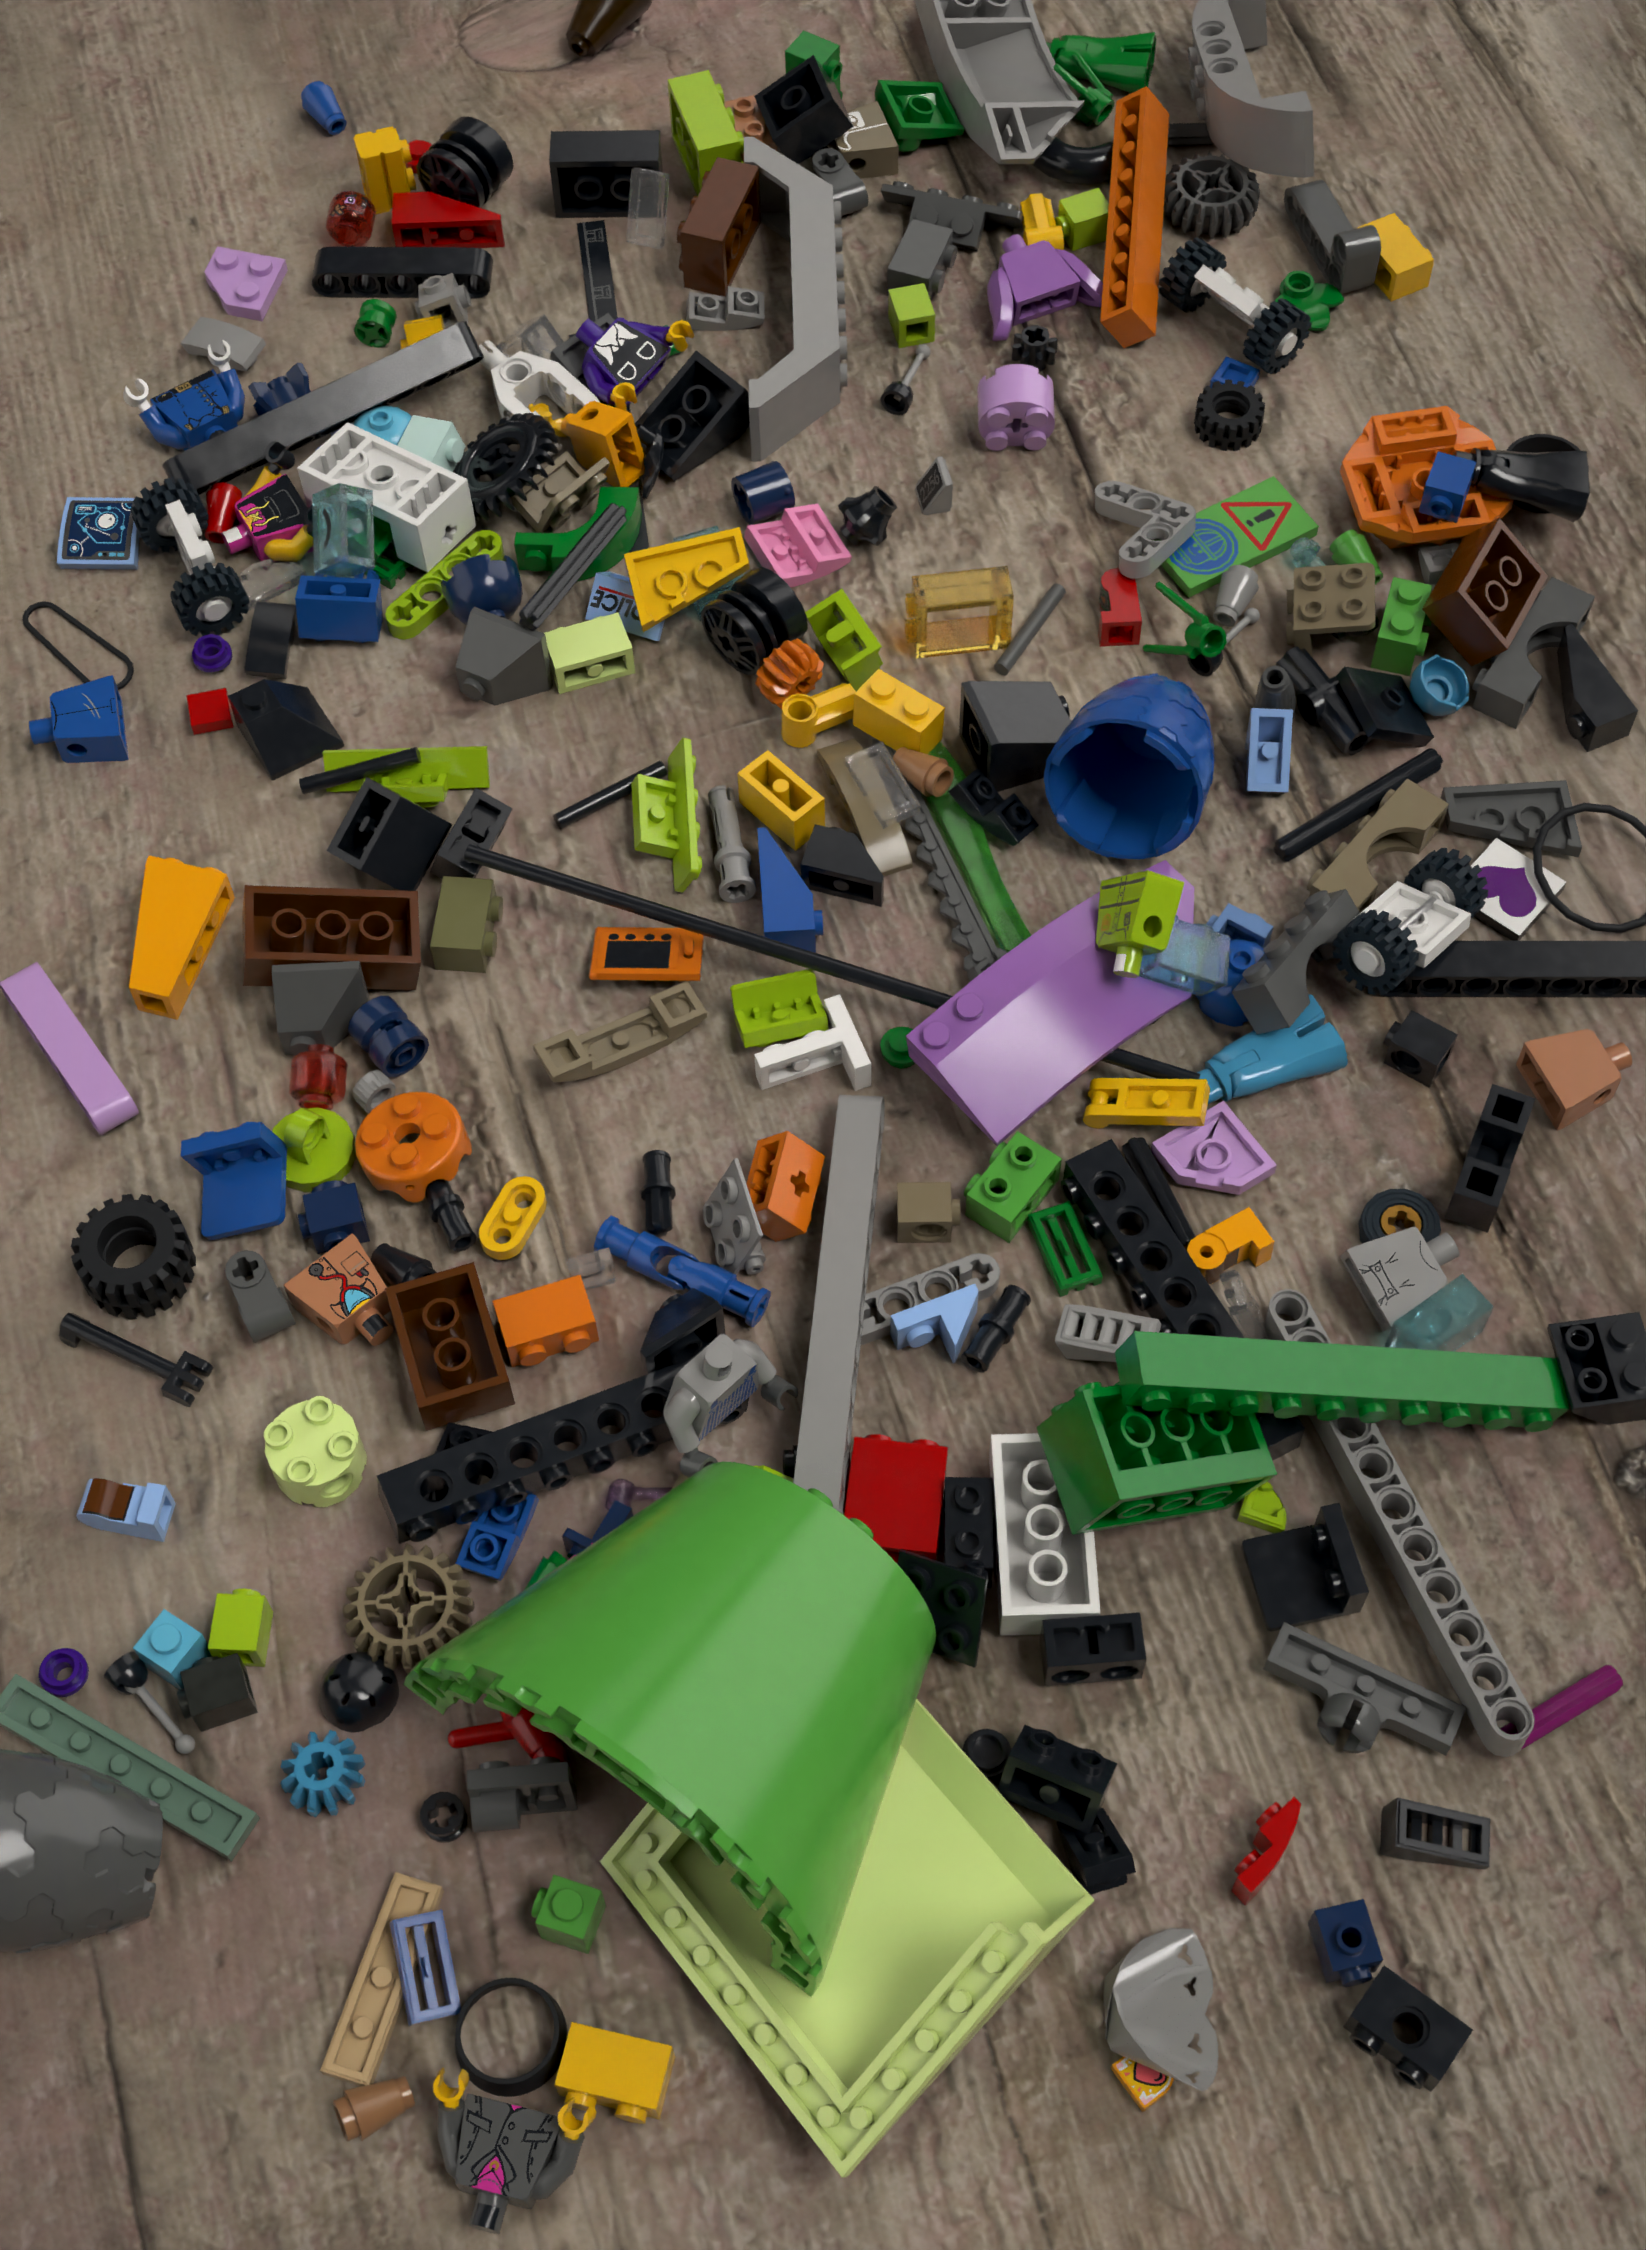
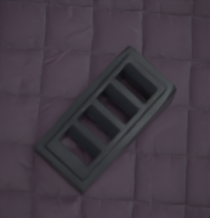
M1397 1797L1385 1805L1381 1812L1380 1854L1404 1860L1485 1870L1490 1867V1818ZM1422 1823L1428 1824L1427 1842L1422 1841ZM1443 1826L1449 1827L1448 1847L1443 1846ZM1462 1828L1469 1829V1851L1462 1850Z

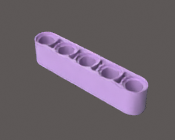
M38 962L0 982V988L6 999L100 1136L139 1114V1110L130 1094Z

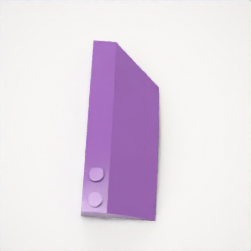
M1166 860L1143 871L1149 870L1184 882L1183 891L1167 948L1164 952L1144 955L1142 957L1138 978L1115 975L1113 970L1116 953L1099 948L1096 944L1100 892L1056 918L1006 953L906 1035L909 1057L996 1146L1008 1138L1062 1090L1128 1039L1186 1000H1191L1194 887Z

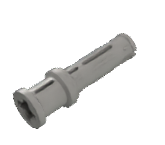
M716 786L709 791L708 800L712 811L715 838L718 846V851L714 857V865L721 876L719 895L726 902H744L756 893L755 881L749 874L751 856L743 847L734 790L728 787L726 794V786Z

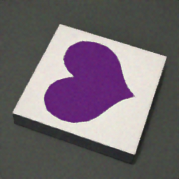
M1495 838L1471 865L1472 868L1477 864L1482 871L1477 876L1478 878L1486 877L1488 883L1482 888L1488 890V897L1484 900L1486 903L1474 917L1511 941H1519L1551 903L1546 899L1534 875L1533 860L1498 838ZM1542 867L1543 874L1553 894L1558 897L1564 890L1566 881Z

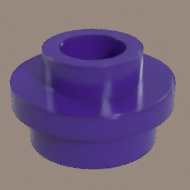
M215 634L200 637L195 642L192 651V659L195 666L204 672H217L226 668L233 657L229 643Z
M62 1648L50 1652L43 1659L39 1668V1681L42 1687L56 1697H67L75 1694L84 1686L89 1675L86 1659L81 1653L70 1648ZM62 1669H73L69 1678L63 1681L57 1680V1676Z

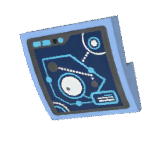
M67 497L60 527L57 565L61 569L138 570L139 539L141 536L131 513V506H135L133 502L135 498Z

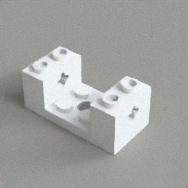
M348 422L297 467L308 508L316 503L329 511V517L333 525L346 508L353 512L356 507L390 523L397 557L425 572H429L477 526L468 480Z

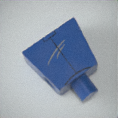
M113 675L53 693L49 697L51 717L29 721V730L33 744L55 742L62 761L66 763L129 760L123 704Z

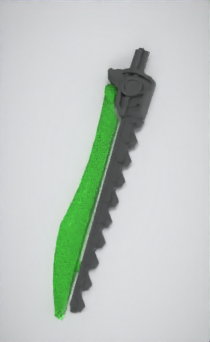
M873 739L872 752L889 761L887 765L883 766V778L900 787L894 794V805L911 813V816L906 818L905 831L923 841L921 845H917L916 858L934 867V870L929 873L928 886L946 896L944 900L940 901V914L958 924L956 928H952V942L970 952L968 956L964 957V970L967 971V977L970 982L1006 953L1029 938L1031 934L1001 880L983 827L969 816L948 792L966 776L947 748L940 741L928 755L947 760L948 766L954 771L953 781L949 789L942 796L935 797L932 795L926 796L1000 948L996 947L920 791L891 767V761L896 750L877 739Z

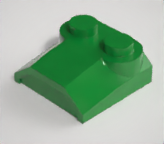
M878 80L874 91L875 101L878 102L898 144V151L908 152L916 150L920 146L922 139L963 135L965 128L961 125L943 89L942 82Z

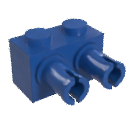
M325 566L319 568L315 576L301 575L295 597L299 638H310L318 641L330 639L350 640L358 643L378 642L383 621L379 575L372 569H368L367 578L363 579L365 573L363 568L355 573L354 578L340 577L336 569L329 567L328 574L324 577Z

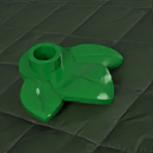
M1305 271L1290 272L1281 282L1280 296L1275 299L1276 302L1281 298L1286 299L1309 315L1311 318L1310 322L1312 323L1311 328L1308 329L1309 331L1326 330L1330 322L1329 308L1344 302L1343 295L1336 287L1328 283H1315L1314 278Z

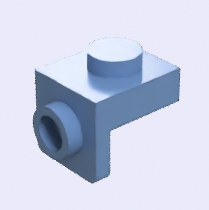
M1228 903L1219 917L1215 914L1211 916L1203 930L1202 937L1206 939L1204 955L1212 947L1227 940L1235 939L1255 942L1265 948L1270 943L1273 926L1266 923L1260 916L1247 913Z

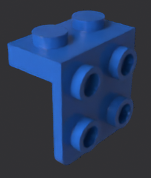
M246 1122L236 1128L220 1132H205L199 1137L181 1141V1157L203 1175L201 1233L208 1240H216L277 1226L284 1221L287 1147L262 1122Z

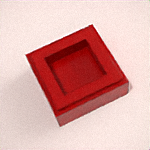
M226 688L186 695L191 728L194 735L234 728L228 699L229 695Z

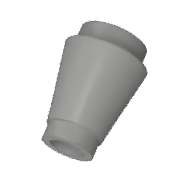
M1232 565L1228 571L1222 574L1213 614L1214 620L1224 626L1235 625L1236 620L1258 591V575L1252 569L1243 565Z

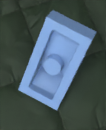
M1251 708L1245 742V750H1248L1246 791L1289 792L1293 709Z
M976 1284L892 1314L890 1335L897 1350L907 1346L912 1348L921 1347L933 1340L936 1335H940L952 1362L955 1363L977 1313L979 1290Z

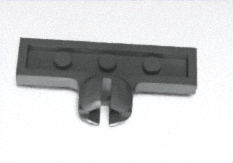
M1285 1622L1263 1668L1323 1699L1324 1707L1317 1721L1318 1730L1321 1736L1332 1746H1334L1342 1727L1350 1730L1351 1732L1343 1748V1751L1349 1753H1361L1369 1750L1379 1730L1385 1728L1393 1730L1443 1755H1447L1467 1708Z

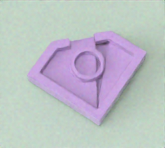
M217 246L204 273L208 285L213 292H216L228 315L263 321L288 269L286 260L282 258Z
M1224 1101L1206 1111L1204 1126H1179L1152 1142L1151 1146L1153 1155L1177 1184L1236 1195L1242 1194L1275 1174L1277 1166Z

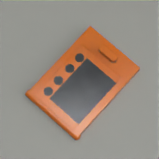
M597 927L595 929L589 978L591 980L700 981L704 935L681 928Z

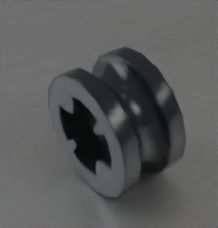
M438 1792L431 1795L424 1801L420 1810V1819L425 1832L432 1840L437 1842L449 1843L454 1841L464 1833L467 1827L468 1816L463 1803L455 1794L450 1792ZM448 1806L451 1814L457 1811V1815L449 1817L448 1826L440 1827L437 1820L431 1824V1819L439 1816V1808Z

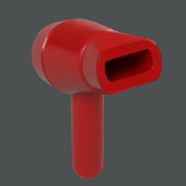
M524 1707L515 1717L499 1711L503 1721L454 1729L448 1734L447 1738L449 1745L455 1749L515 1739L531 1759L556 1757L560 1759V1762L568 1761L569 1766L572 1765L561 1739L550 1732H544L532 1726L530 1720L535 1713Z

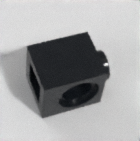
M1411 1010L1402 1024L1395 1021L1389 1029L1383 1042L1384 1045L1388 1046L1384 1064L1430 1088L1449 1060L1458 1034Z

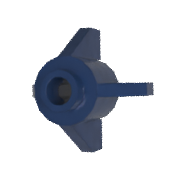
M296 363L286 373L287 376L277 377L268 383L252 382L248 386L255 401H257L253 406L258 416L311 392L309 376L302 363Z

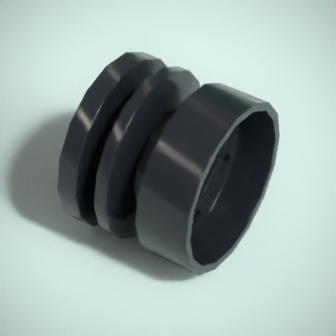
M460 117L453 121L442 133L439 141L432 144L429 150L419 158L416 168L418 179L425 192H432L482 208L483 204L487 203L490 199L491 194L497 191L511 176L514 166L507 144L493 128L476 118Z
M764 567L752 568L734 583L731 590L723 591L716 600H712L705 605L701 612L703 628L715 650L729 665L746 675L756 674L757 670L764 664L763 659L772 654L773 648L778 649L786 640L791 642L794 639H800L808 630L807 616L795 592L781 577Z

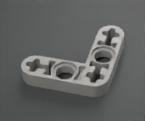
M1118 481L1103 482L1095 488V510L1097 513L1141 528L1119 549V571L1126 577L1143 578L1150 575L1195 532L1196 510L1187 503Z

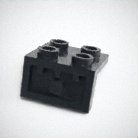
M1339 1503L1320 1507L1314 1525L1246 1539L1242 1542L1241 1549L1268 1631L1281 1630L1284 1622L1296 1627L1361 1612L1369 1590Z

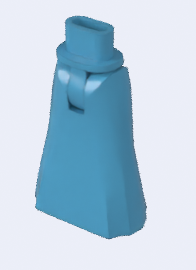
M1308 994L1310 1004L1289 1028L1256 1034L1253 1030L1230 1043L1205 1062V1069L1197 1073L1201 1074L1199 1079H1207L1210 1087L1208 1104L1220 1098L1227 1102L1232 1097L1250 1095L1283 1083L1329 1073L1347 1066L1348 1059L1344 1041L1330 1022L1324 1024V1011L1312 994Z

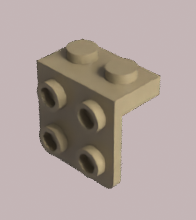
M566 451L554 460V466L548 465L544 468L548 478H544L540 474L533 477L539 490H535L531 486L523 487L527 502L516 495L512 496L511 502L537 533H543L550 526L553 530H557L571 517L569 511L575 506L579 505L581 508H584L599 494L597 489L607 480L605 472L610 462L606 457L602 458L585 472L569 452Z
M1371 563L1294 568V590H1287L1288 614H1293V621H1287L1286 623L1287 645H1295V647L1298 646L1300 649H1306L1313 658V634L1368 631L1373 629L1376 624L1374 565Z

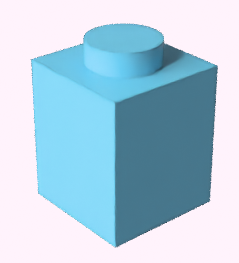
M165 1609L162 1610L133 1647L138 1657L145 1663L146 1668L179 1690L184 1689L180 1672L192 1668V1665L198 1660L212 1656L208 1650V1643L202 1633Z

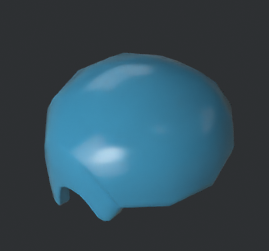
M1436 654L1421 661L1412 673L1409 689L1413 701L1427 714L1432 716L1451 715L1461 709L1469 700V682L1466 673L1453 660L1442 658Z

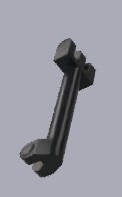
M67 1313L60 1325L59 1337L66 1345L76 1348L81 1339L166 1379L161 1388L163 1396L186 1407L192 1405L195 1397L181 1389L182 1385L197 1392L204 1385L202 1379L190 1373L191 1370L204 1376H209L214 1368L209 1362L187 1351L183 1352L179 1361L175 1364L90 1323L89 1320L74 1313Z

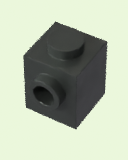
M238 1653L223 1658L217 1656L206 1657L195 1662L192 1668L180 1672L184 1689L177 1691L181 1712L185 1719L192 1717L201 1732L258 1713L248 1672Z

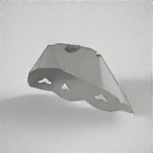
M1170 1928L1144 1938L1107 1973L1104 1979L1103 2004L1105 2006V2039L1110 2046V2051L1200 2091H1205L1213 2083L1218 2065L1217 2035L1205 2015L1213 1995V1978L1204 1949L1192 1929ZM1184 1944L1187 1945L1186 1954L1192 1960L1191 1965L1185 1960L1178 1958V1954L1181 1952ZM1193 1978H1196V1982L1193 1985L1196 1991L1195 1996H1192L1189 1990L1184 1987ZM1195 2034L1199 2035L1197 2045L1202 2050L1201 2054L1188 2047ZM1195 2072H1200V2074L1195 2077L1196 2083H1192L1191 2080L1187 2076H1185L1193 2074Z

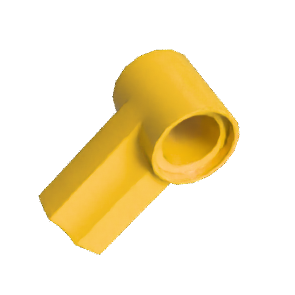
M1042 193L1030 194L1026 200L1020 202V211L1023 214L1024 242L1028 246L1044 240L1048 241L1054 249L1064 250L1061 225H1056L1051 199L1045 198Z
M842 683L813 696L794 694L786 698L782 704L781 736L783 741L792 747H807L814 743L817 733L852 719L854 693L856 691L851 684Z

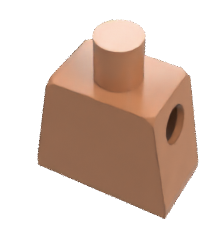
M1584 1029L1525 1042L1516 1066L1558 1131L1614 1097L1622 1079L1619 1071L1632 1065V1056L1624 1043L1620 1042L1604 1048L1594 1031Z

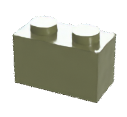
M443 876L430 944L436 970L486 973L488 957H495L497 949V934L493 932L494 923L501 922L503 915V898L496 896L493 879Z

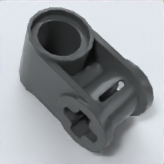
M830 148L821 149L813 156L812 166L818 177L833 185L834 201H841V217L867 207L869 201L866 187L861 178L854 173L839 151Z
M244 1250L231 1256L225 1267L226 1278L239 1304L237 1306L253 1342L256 1343L295 1325L296 1322L280 1288H277L261 1255L254 1251ZM248 1276H254V1278L249 1281L245 1280V1278Z

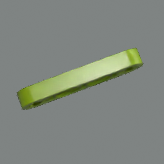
M491 530L477 531L388 606L385 612L389 633L393 637L403 640L414 638L449 609L442 593L441 582L442 580L448 581L452 577L449 575L452 568L468 558L482 554H489L491 560L503 561L504 550L501 537ZM429 591H438L442 594L435 601H426L421 598Z

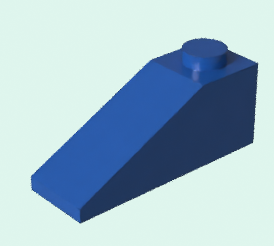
M766 827L757 828L764 937L816 952L815 936L823 935L822 910L814 911L812 892Z

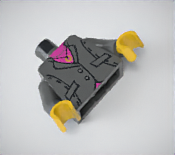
M443 2067L434 2080L433 2092L440 2100L438 2103L437 2135L446 2172L455 2178V2184L460 2191L477 2196L469 2226L484 2232L499 2234L508 2204L532 2209L536 2200L548 2198L573 2174L584 2141L583 2132L594 2121L596 2109L591 2105L585 2112L583 2121H581L572 2114V2105L575 2102V2097L566 2102L560 2109L558 2116L467 2093L464 2104L461 2096L469 2082L468 2072L462 2069L458 2077L459 2087L452 2088L444 2082L443 2075L445 2071Z

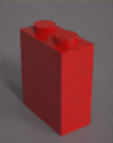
M870 1434L865 1438L854 1437L844 1516L848 1519L856 1518L865 1523L874 1534L872 1539L897 1564L900 1549L933 1560L937 1559L948 1447L939 1446L936 1442L926 1439L914 1440L912 1443L893 1441L890 1437L881 1434Z

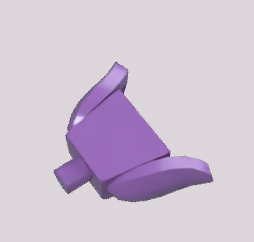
M1018 234L1010 236L1003 242L1002 248L1005 253L1000 257L998 269L992 272L987 285L988 304L993 323V341L1007 340L1012 330V325L1015 326L1076 305V301L1088 306L1101 307L1103 282L1074 254L1065 250L1054 249L1048 241L1044 240L1027 246L1022 236Z

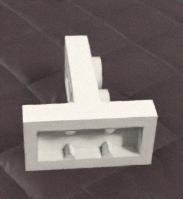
M840 994L824 999V1010L827 1015L829 1030L813 1031L806 1034L802 1039L783 1045L773 1044L766 1047L762 1052L754 1054L756 1078L761 1090L842 1063L855 1091L871 1086V1062Z

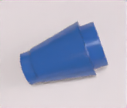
M321 81L308 84L301 93L303 109L322 125L329 134L337 135L345 129L347 122L332 88Z

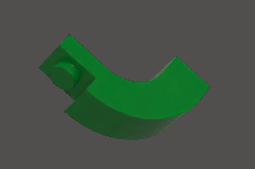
M600 487L598 504L594 515L587 523L575 530L564 533L516 532L514 547L519 570L534 572L554 571L607 506L615 503L618 507H625L627 510L625 514L627 521L577 581L595 577L596 573L605 572L615 566L624 558V554L632 549L640 531L642 510L639 488Z

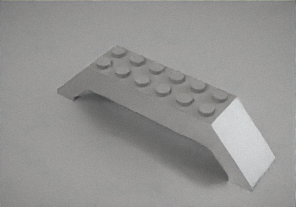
M748 136L744 137V163L759 166L761 222L791 243L794 350L759 379H748L752 462L764 460L840 403V387H847V363L840 364V360L847 359V336H839V332H846L845 308H838V305L845 304L844 281H837V278L844 277L843 254H836V252H842L843 250L842 227H835V224H841V201H834L833 185L755 137Z

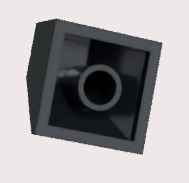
M263 679L228 696L237 727L272 781L322 758L324 750H338L345 747L343 740L308 687Z
M692 1288L683 1295L675 1294L668 1298L661 1305L660 1310L655 1312L640 1350L644 1375L696 1356L720 1334H725L723 1307L720 1303L695 1288Z

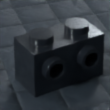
M1024 1725L1008 1756L997 1790L1009 1801L1090 1834L1104 1803L1117 1763L1104 1758L1097 1751L1083 1749L1063 1741L1047 1730L1035 1729Z

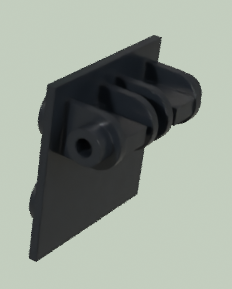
M900 1549L898 1565L918 1589L930 1610L935 1624L936 1641L932 1653L975 1668L977 1666L988 1583V1572L984 1570V1563L979 1560L970 1559L965 1562V1567L957 1568Z

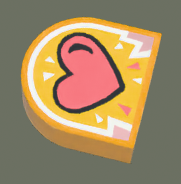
M1124 2056L1111 2066L1115 2076L1142 2112L1163 2098L1170 2090L1174 2081L1173 2078Z

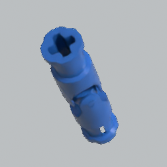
M612 1215L603 1222L597 1233L594 1243L595 1252L599 1254L608 1252L626 1261L627 1267L675 1290L684 1291L685 1288L688 1290L695 1288L717 1300L724 1309L745 1318V1324L754 1327L765 1313L771 1291L765 1288L757 1290L738 1281L736 1274L714 1264L699 1262L693 1254L646 1231H643L641 1234L621 1225L620 1220ZM676 1255L669 1261L667 1277L656 1271L657 1264L663 1257Z

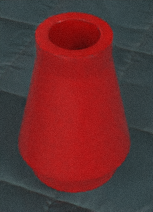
M215 483L212 485L211 490L206 493V511L209 519H207L208 527L205 531V537L213 543L224 544L221 533L233 528L237 520L234 505L238 500L242 499V492L236 486L228 483Z

